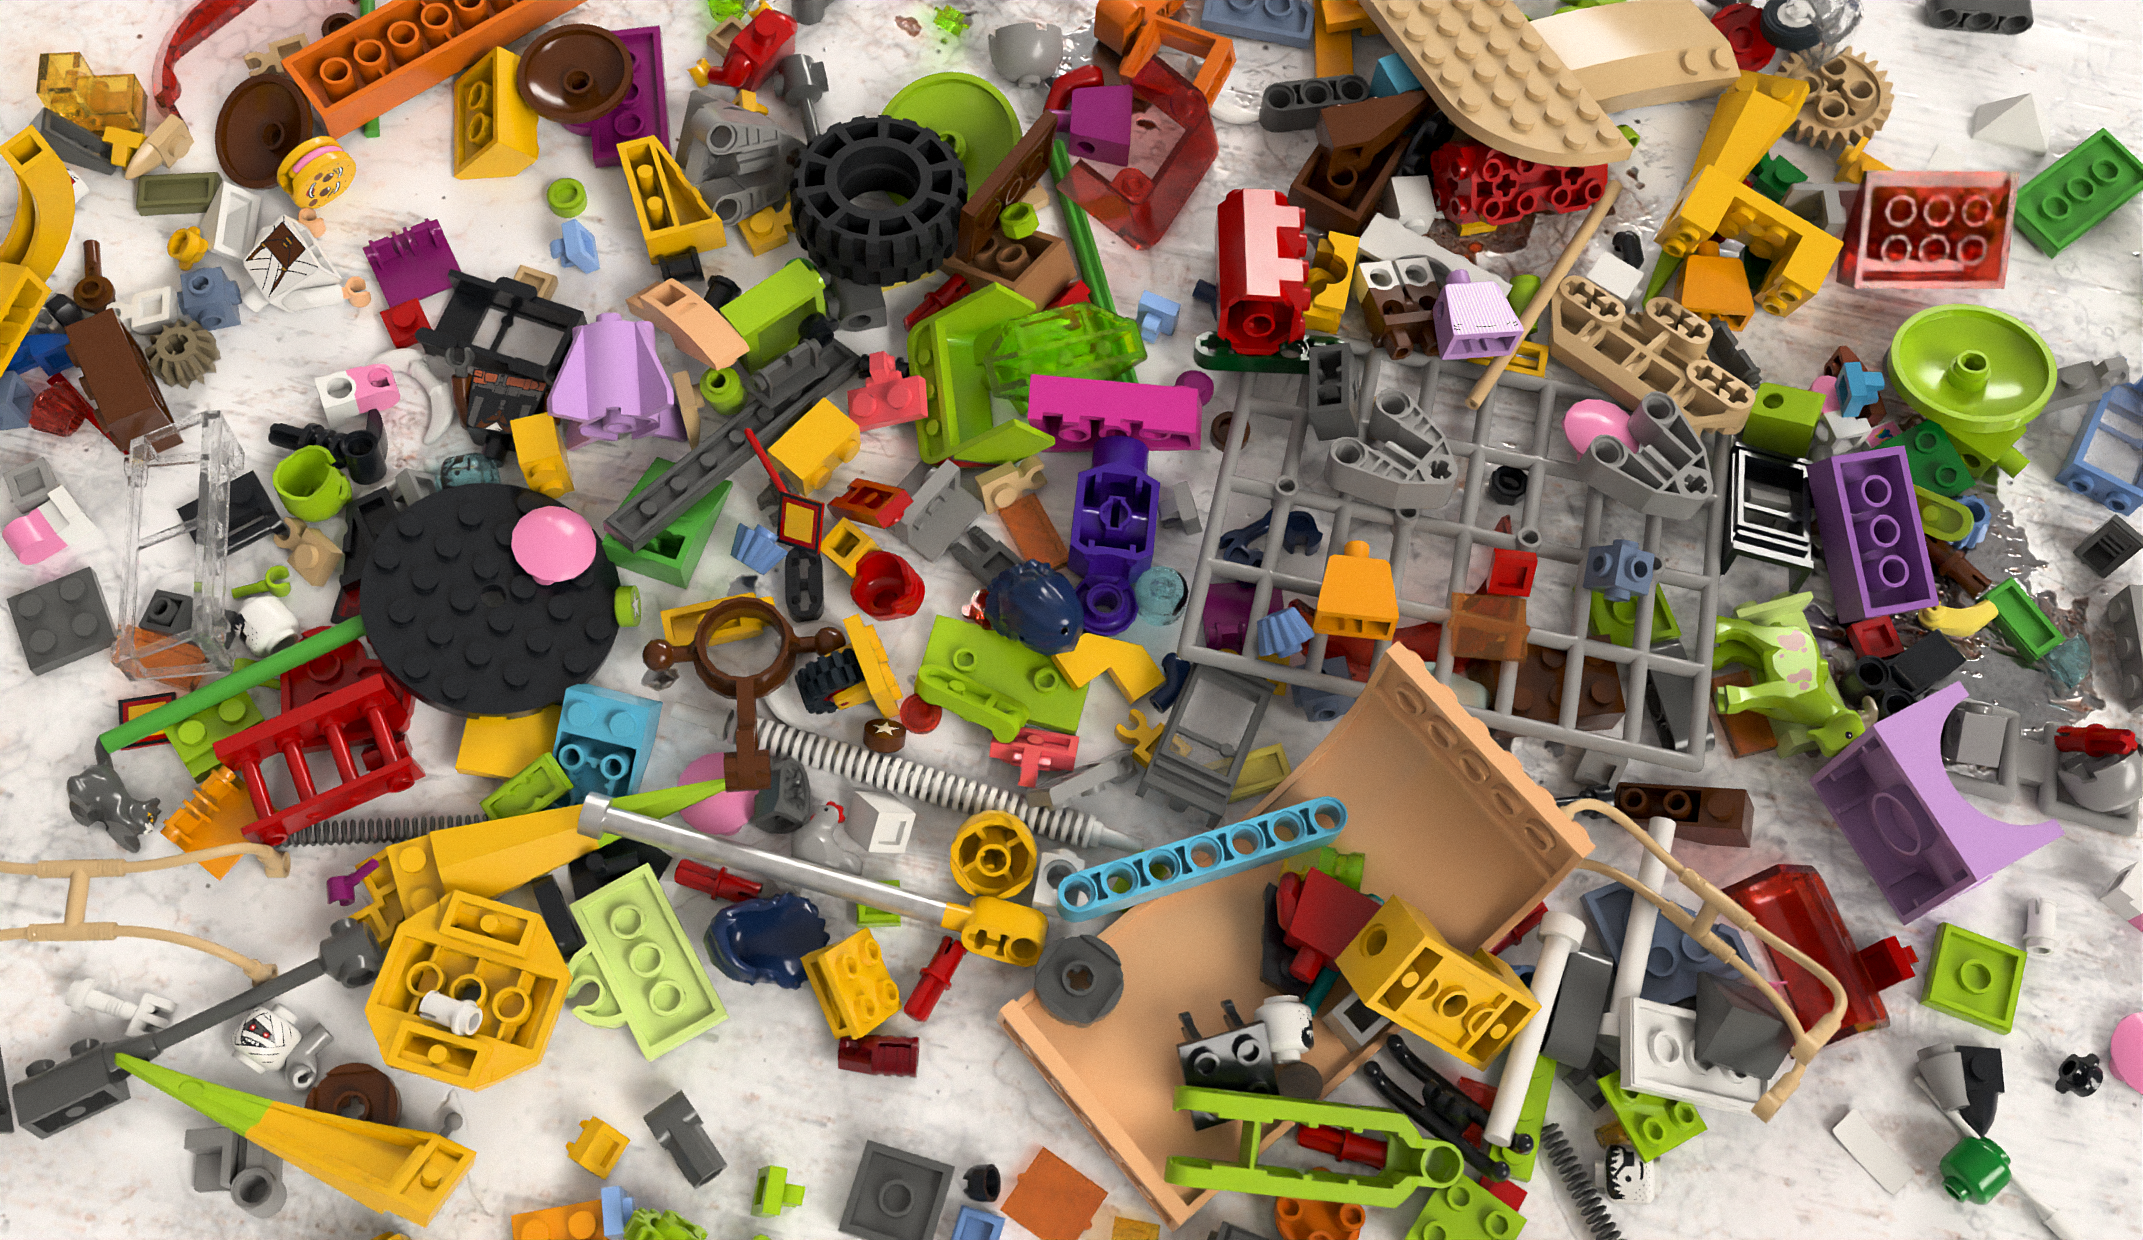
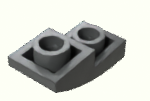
M156 589L138 627L187 646L226 656L236 636L233 630V623L237 613L200 604L191 596Z

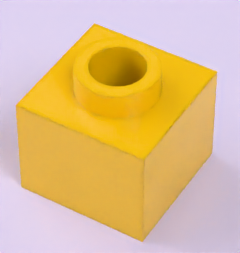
M845 517L838 522L821 542V552L853 580L858 575L856 573V563L865 554L872 551H883L872 538Z

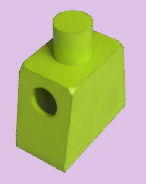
M1768 382L1761 383L1755 396L1754 405L1746 421L1742 441L1749 445L1805 459L1815 436L1826 395Z
M2025 424L2012 430L1995 433L1966 432L1941 425L1968 472L1973 477L1980 478L1995 463L2013 479L2031 462L2012 446L2027 431Z

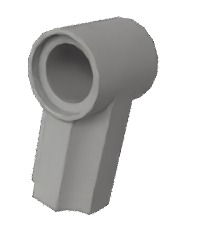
M239 1135L237 1176L232 1181L230 1189L231 1198L237 1206L257 1218L274 1216L282 1209L287 1198L286 1186L282 1182L283 1159ZM267 1182L268 1188L265 1196L258 1202L251 1203L250 1197L254 1188L261 1183Z

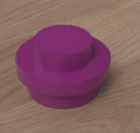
M1190 370L1182 373L1177 378L1175 386L1182 385L1198 389L1202 406L1209 403L1212 399L1214 385L1207 374L1197 370Z

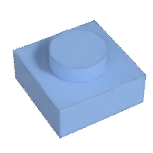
M621 1186L601 1188L604 1236L609 1240H623V1235L625 1234L623 1229L636 1210L635 1199L633 1196L627 1197V1191Z

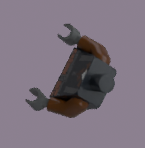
M450 347L445 353V360L448 366L455 369V374L451 376L453 404L461 427L469 432L474 444L483 446L479 460L487 466L501 468L504 465L508 451L516 452L510 420L547 412V398L556 380L555 371L557 364L549 363L544 367L543 378L545 382L474 368L472 374H469L468 367L474 362V352L469 347H465V361L459 364L455 360L454 347ZM554 417V420L558 427L560 425L561 418Z

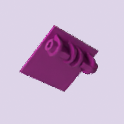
M426 218L424 219L425 222L412 226L409 231H407L405 226L402 228L403 233L396 235L395 231L391 232L393 237L389 238L387 236L374 242L370 240L368 241L370 245L363 247V251L390 308L416 297L420 301L452 288L448 278L450 269L461 272L438 219L429 221Z
M1239 582L1209 585L1203 611L1206 648L1214 650L1232 649L1239 655H1242L1256 586L1247 589L1241 588ZM1273 588L1268 615L1284 609L1281 589Z

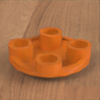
M1315 1167L1312 1169L1331 1172L1325 1167ZM1276 1196L1273 1208L1276 1228L1283 1240H1358L1360 1229L1366 1219L1364 1209L1358 1204Z

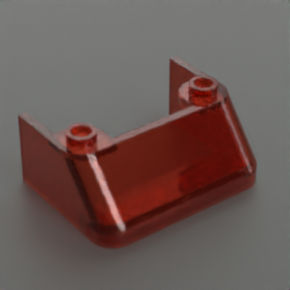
M1155 53L1132 78L1129 85L1186 130L1157 173L1150 179L1138 169L1125 168L1110 182L1080 158L1056 185L1058 190L1134 249L1141 251L1151 249L1161 240L1219 153V142L1206 96Z
M1777 864L1720 890L1756 918L1755 922L1824 967L1844 988L1847 996V1009L1840 1021L1841 1026L1818 1053L1890 1027V1019L1885 1005L1823 878L1812 865ZM1762 941L1780 980L1788 981L1783 987L1796 1012L1794 1013L1803 1027L1804 1033L1809 1032L1823 1015L1831 1013L1835 1005L1833 993L1814 974Z

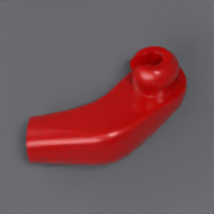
M1089 64L1059 76L1052 83L1043 113L1046 109L1065 110L1072 101V91L1076 88L1103 87L1105 80L1102 69L1096 65Z

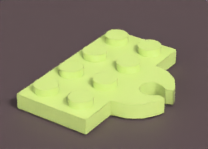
M649 863L568 905L587 944L572 956L567 965L573 979L566 999L576 997L580 988L587 983L597 984L600 990L599 997L593 1004L588 1006L578 1005L571 1011L579 1020L594 1028L615 1029L628 1024L645 1059L650 1063L730 1018Z

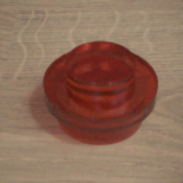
M917 693L907 697L900 708L901 723L909 732L923 735L934 731L942 719L941 707L923 701Z

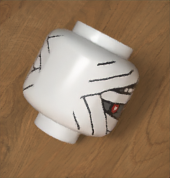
M275 1004L271 1011L264 1007H254L230 1038L232 1046L236 1049L232 1056L261 1075L266 1070L274 1072L281 1070L285 1065L287 1056L302 1038L301 1032L294 1027L299 1018L278 1004Z

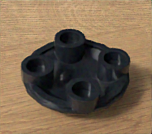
M1438 111L1430 116L1412 137L1403 159V176H1429L1433 171L1431 167L1433 151L1439 150L1440 146H1443L1444 143L1450 142L1455 132V126L1448 123L1449 118L1443 111Z

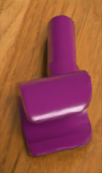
M369 860L348 876L329 878L326 882L327 904L339 901L340 906H348L355 903L354 886L358 885L362 879L379 867L377 860Z

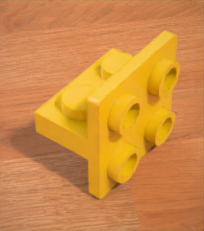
M868 927L858 930L842 941L809 952L800 958L835 1040L849 1035L854 1040L861 1038L902 1008L898 988L890 978L882 959L880 946L873 939Z

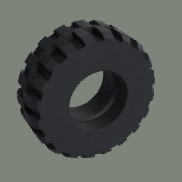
M878 115L876 118L854 117L851 121L843 124L838 122L830 126L823 135L820 133L807 144V150L803 149L794 163V170L790 174L789 181L792 224L795 228L796 239L799 245L806 252L808 251V257L821 268L825 266L831 275L839 279L847 278L853 280L854 284L868 286L869 283L880 284L881 287L894 286V283L903 281L907 284L918 280L926 272L930 274L943 265V259H949L958 248L961 209L968 199V184L966 183L964 165L957 158L955 150L946 141L942 142L936 132L928 127L924 129L918 126L915 121L903 118V120L892 119L890 115ZM872 191L893 192L909 200L905 204L889 210H868L850 202V200L858 195Z

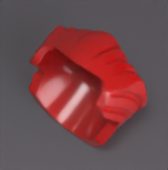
M872 551L865 554L856 563V573L858 575L851 585L850 595L855 604L866 614L877 621H891L912 616L918 611L924 599L925 585L922 578L904 558L886 551Z

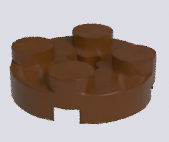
M348 1063L330 1070L325 1074L327 1077L319 1083L317 1088L315 1086L312 1088L304 1106L307 1109L342 1116V1109L350 1107L351 1099L358 1098L359 1104L365 1106L364 1113L359 1115L358 1120L398 1127L402 1114L401 1095L392 1078L365 1063Z

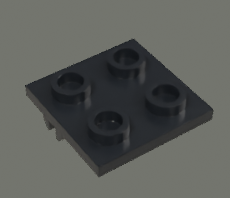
M1227 999L1221 1001L1220 1004L1226 1015H1223L1229 1031L1202 1038L1193 1023L1190 1013L1186 1011L1178 1014L1184 1026L1181 1027V1031L1186 1039V1042L1176 1044L1185 1086L1280 1096L1265 1022L1263 1020L1244 1024L1236 1012L1232 1000ZM1190 1110L1193 1127L1196 1132L1236 1120L1218 1118L1210 1113Z

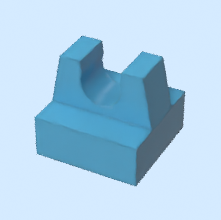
M1847 362L1843 364L1835 382L1842 418L1858 417L1863 405L1878 402L1877 391L1883 390L1885 387L1882 372H1863L1860 362Z

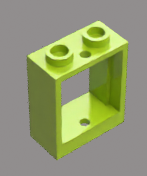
M799 258L719 309L723 318L739 333L749 346L750 351L737 358V360L750 376L754 375V371L757 369L765 368L798 346V340L801 337L798 334V327L807 316L820 312L826 317L825 310L828 309V305L823 295V290L826 288L825 283L814 268L808 270Z

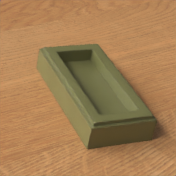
M218 172L140 176L138 179L136 210L140 216L206 213L222 183V178Z

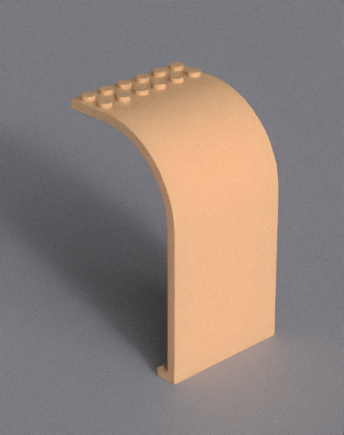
M1397 641L1385 651L1358 699L1327 737L1288 777L1238 821H1245L1319 797L1330 796L1337 798L1344 804L1348 814L1347 823L1340 835L1333 843L1327 846L1288 857L1289 867L1293 870L1301 871L1305 864L1308 866L1309 871L1312 866L1337 881H1343L1357 892L1365 895L1370 893L1377 895L1384 901V904L1395 894L1423 911L1445 941L1469 957H1472L1480 947L1486 951L1492 949L1596 848L1589 840L1586 830L1576 821L1570 820L1556 806L1555 799L1551 793L1533 782L1523 771L1519 760L1512 753L1504 751L1490 737L1489 730L1485 724L1478 718L1471 717L1458 703L1454 692L1447 685L1439 683L1426 670L1420 656L1412 650H1407L1400 641ZM1315 815V821L1319 826L1325 829L1334 828V822L1328 815ZM1277 826L1274 828V833L1280 840L1285 842L1294 840L1293 833L1287 827ZM1235 839L1232 841L1233 847L1239 853L1246 855L1254 852L1251 843L1247 840ZM1202 851L1192 859L1200 867L1213 865L1211 857ZM1284 859L1135 905L1096 936L1111 946L1118 955L1124 979V989L1117 1006L1103 1020L1095 1022L1086 1028L1063 1024L1052 1018L1042 1008L1038 998L1035 996L1034 987L1017 1001L1014 999L1009 1001L998 1012L997 1023L1172 1232L1177 1230L1221 1190L1186 1187L1165 1182L1167 1156H1187L1238 1162L1243 1120H1233L1196 1132L1193 1127L1190 1110L1179 1109V1112L1172 1110L1175 1086L1184 1085L1176 1044L1186 1042V1039L1181 1031V1027L1184 1026L1178 1014L1188 1011L1202 1038H1207L1229 1031L1223 1015H1226L1221 1007V1001L1231 999L1236 1012L1244 1024L1254 1022V1012L1264 1005V999L1283 995L1260 981V960L1263 948L1261 944L1262 925L1264 923L1263 892L1269 882L1278 887L1277 875ZM1323 965L1321 966V968H1320L1318 974L1316 975V977H1315L1313 983L1315 982L1316 978L1318 977V975L1320 974L1321 970L1323 969V967H1324ZM1081 970L1078 974L1070 971L1067 974V977L1071 980L1070 987L1074 990L1079 988L1088 989L1090 985L1086 980L1089 974L1084 970ZM1341 972L1316 1014L1312 1017L1313 1048L1306 1053L1300 1054L1301 1061L1293 1064H1274L1272 1056L1279 1095L1323 1100L1386 1044L1387 1038L1390 1035L1398 1034L1404 1027L1391 1020L1362 1047L1351 1053L1321 1019L1354 990ZM1313 983L1309 984V986H1308L1307 990L1305 991V993H1304L1302 999L1300 1000V1003H1301V1002L1303 1001V999L1305 998L1306 994H1307L1308 991L1310 990V988H1311V986L1313 985ZM1273 1119V1123L1262 1122L1258 1157L1297 1122Z

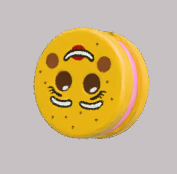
M319 136L303 142L285 157L277 171V182L290 195L292 201L299 208L317 209L341 195L350 186L356 174V163L334 138Z

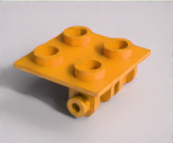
M224 765L218 771L215 769L210 771L212 774L200 786L202 790L200 792L196 789L192 790L195 797L191 802L186 799L182 801L186 805L184 809L180 807L169 820L165 819L163 821L166 826L160 833L186 853L234 843H251L243 837L240 829L258 821L247 786L243 780ZM273 806L275 813L280 811L275 806ZM244 854L224 856L198 863L220 881Z

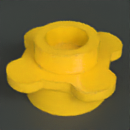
M195 226L188 229L181 228L170 237L167 252L171 257L179 261V268L181 270L188 271L193 267V263H198L204 257L208 248V241L201 238L200 229Z

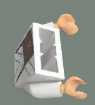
M308 207L300 210L298 220L282 214L274 224L261 228L253 249L244 259L243 265L254 283L241 294V299L251 310L257 313L268 303L289 313L343 304L344 299H348L349 303L354 307H365L371 302V296L368 291L355 293L356 291L366 289L365 280L358 276L349 278L345 287H340L339 284L343 281L315 239L321 237L326 231L324 220L317 218L315 210Z

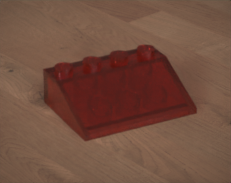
M1864 170L1841 240L1844 244L1839 252L1836 283L1853 289H2005L2020 172Z

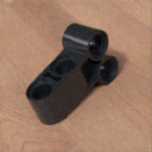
M1938 628L1887 663L1874 655H1866L1859 658L1839 678L1838 687L1842 696L1854 704H1862V699L1865 696L1873 698L1879 710L1877 723L1892 715L1887 708L1897 713L1918 702L1915 697L1949 675L1967 660ZM1860 676H1863L1869 684L1865 683Z

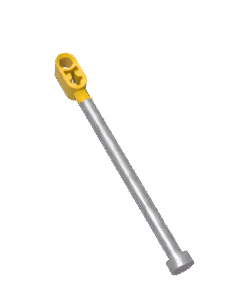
M590 791L587 795L580 813L577 834L600 840L604 832L957 931L961 933L963 946L974 954L1021 967H1030L1037 964L1045 948L1049 922L1042 912L1034 908L991 896L976 897L969 903L968 907L616 808L613 807V797Z

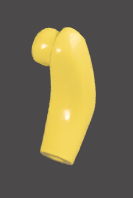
M1987 599L1962 609L1941 606V601H1939V606L1922 609L1918 612V620L1924 628L1931 631L1939 628L1945 635L1956 637L1971 636L1998 616L1997 607Z

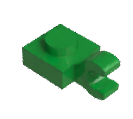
M1769 152L1762 157L1751 171L1752 174L1758 177L1753 186L1777 204L1780 203L1791 184L1805 182L1809 178L1780 154L1772 161Z

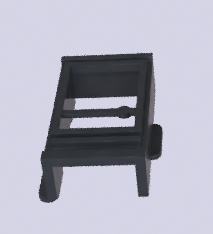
M450 269L448 278L455 292L435 330L422 327L415 332V338L422 344L426 354L445 357L447 349L454 347L455 360L463 363L465 361L464 348L469 347L475 355L474 362L471 365L473 367L545 382L543 378L545 366L497 353L508 328L514 324L513 318L515 316L564 332L549 362L557 364L555 377H557L573 341L572 329L576 326L587 325L584 312L537 297L538 292L534 286L514 279L500 277L494 283ZM491 308L506 313L507 316L501 319L502 325L488 350L473 345L472 342Z
M1738 441L1734 442L1730 450L1720 576L1727 573L1737 555L1789 568V592L1797 594L1814 569V561L1811 560V489L1806 466L1813 464V461ZM1744 479L1789 490L1791 500L1789 512L1786 513L1744 502ZM1744 509L1786 520L1789 523L1787 532L1745 522Z

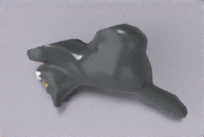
M98 736L94 747L98 764L89 766L80 775L71 776L67 780L66 790L70 798L69 809L73 818L86 827L91 826L96 821L103 822L106 825V831L116 843L131 853H137L141 849V843L137 836L152 833L154 824L157 821V815L162 811L157 808L161 801L159 798L138 801L131 797L118 773L113 769L111 756L103 747Z

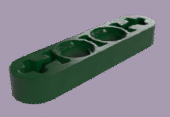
M1207 331L1196 337L1193 358L1199 367L1206 370L1309 375L1308 353L1310 347L1345 342L1337 337L1305 335L1304 340H1295L1289 345L1288 340L1279 344V351L1270 356L1258 355L1251 357L1245 354H1238L1232 349L1231 341L1226 337L1225 341H1223L1217 335V331ZM1208 349L1215 350V352H1209ZM1292 350L1299 353L1300 356L1297 358H1286L1281 352Z

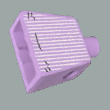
M1464 269L1449 273L1445 279L1447 285L1442 288L1433 306V318L1441 360L1511 355L1524 329L1498 284L1492 281L1471 282L1468 272Z

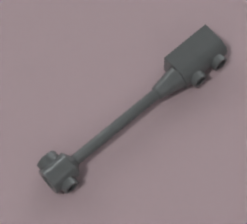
M794 54L781 60L777 67L778 73L771 74L776 97L784 96L785 102L789 106L799 108L808 144L820 133L814 104L820 100L823 92L829 91L823 61L814 63L813 58L808 55ZM818 266L819 275L822 277L825 287H831L833 297L826 298L830 320L834 318L839 320L841 328L849 332H859L887 326L886 305L880 284L868 283V286L854 284L853 280L847 278L839 279L831 275L825 266L822 268Z
M354 918L340 919L330 927L332 936L320 941L318 958L160 1032H152L109 1044L106 1042L99 1044V1041L96 1039H84L70 1047L72 1058L57 1065L55 1061L50 1059L31 1063L25 1070L27 1079L14 1084L12 1087V1097L19 1126L44 1140L131 1099L126 1078L132 1074L114 1063L115 1053H124L150 1062L163 1053L164 1049L324 974L329 975L338 982H342V985L346 988H358L371 983L379 974L377 964L383 962L382 950L375 934L365 921L358 924Z

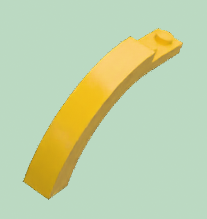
M31 124L0 146V154L9 163L14 173L18 191L15 218L7 237L0 247V262L27 266L45 283L59 263L70 239L75 215V196L72 181L64 163Z

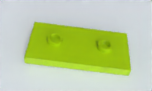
M936 615L921 666L936 664L949 668L1024 703L1030 711V718L1026 724L1076 736L1090 682L1074 692L1050 657L1052 655L1046 656L1026 648L1019 641H1009L1006 636L999 635L995 629Z

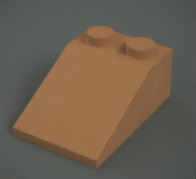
M1002 226L996 230L970 263L966 264L955 258V251L949 259L944 258L943 265L938 268L949 277L954 273L964 277L966 281L961 286L969 284L972 294L997 282L1034 302L1036 310L1018 319V321L1027 324L1077 275L1064 239L1038 230L1021 239L1008 238L1005 236Z

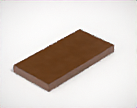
M1046 109L961 209L958 248L955 258L966 264L970 263L1001 226L999 216L1009 205L1021 202L1050 167L1058 115Z

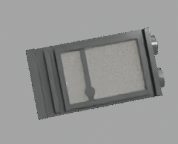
M1193 662L1135 795L1143 798L1148 788L1151 787L1172 797L1169 807L1176 812L1184 813L1190 805L1210 814L1206 827L1214 830L1224 815L1232 791L1277 685L1268 682L1266 678Z

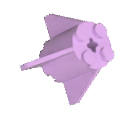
M602 313L596 316L597 322L576 326L572 329L573 341L547 398L548 416L569 420L566 433L567 450L575 451L597 440L618 441V433L631 432L632 440L653 436L678 442L687 441L684 420L674 399L673 388L656 354L655 328L652 322L622 320L621 315L618 313Z

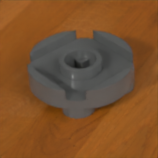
M1080 935L1079 937H1069L1066 939L1063 937L1055 940L1043 951L1035 969L1034 993L1042 1008L1055 1020L1066 1025H1074L1078 1028L1089 1027L1093 1023L1106 1018L1117 1006L1124 989L1123 972L1118 955L1106 942L1091 935ZM1081 970L1086 971L1089 974L1086 982L1090 987L1086 990L1083 988L1078 990L1072 989L1070 987L1071 980L1067 977V974L1070 971L1074 974L1080 973Z

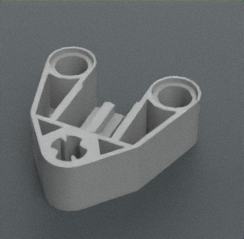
M705 107L698 110L691 119L690 129L692 134L707 149L716 155L733 153V156H730V160L734 166V173L729 174L727 177L705 182L698 190L712 212H716L721 218L723 227H730L780 200L790 189V174L794 170V163L803 149L807 150V145L791 131L759 112ZM718 127L717 131L711 135L712 131Z
M1389 388L1378 393L1369 421V430L1376 439L1385 444L1382 452L1375 451L1352 437H1341L1332 442L1324 468V479L1331 488L1392 509H1438L1448 503L1458 476V467L1447 438L1442 430L1405 392Z
M1659 391L1650 392L1645 395L1628 420L1629 432L1644 447L1639 455L1637 453L1634 454L1616 437L1607 434L1599 435L1593 439L1577 463L1576 470L1583 482L1639 513L1677 520H1689L1695 516L1713 492V481L1706 448L1675 401L1666 393Z

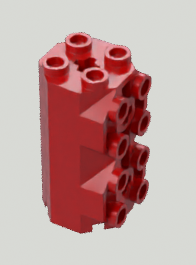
M1475 138L1446 142L1441 150L1433 151L1431 155V167L1434 171L1432 196L1436 212L1442 211L1445 219L1459 225L1480 221L1491 226L1520 221L1524 215L1547 209L1559 214L1585 210L1591 203L1598 202L1601 199L1608 180V163L1584 167L1540 164L1505 154ZM1440 198V206H1437L1436 202Z
M1234 189L1226 195V200L1217 206L1214 229L1217 335L1223 341H1225V337L1231 341L1232 349L1238 354L1270 356L1279 351V344L1288 340L1289 345L1295 340H1304L1305 317H1301L1302 311H1309L1311 288L1303 287V284L1308 282L1309 261L1299 259V257L1306 256L1307 234L1300 233V231H1304L1305 208L1291 206L1287 202V197L1282 192L1275 190Z

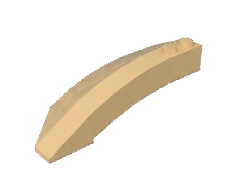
M1691 0L1626 1L1565 12L1530 21L1532 26L1606 114L1659 104L1717 97L1741 77L1730 42ZM1449 119L1448 123L1455 126V132L1450 142L1473 138Z

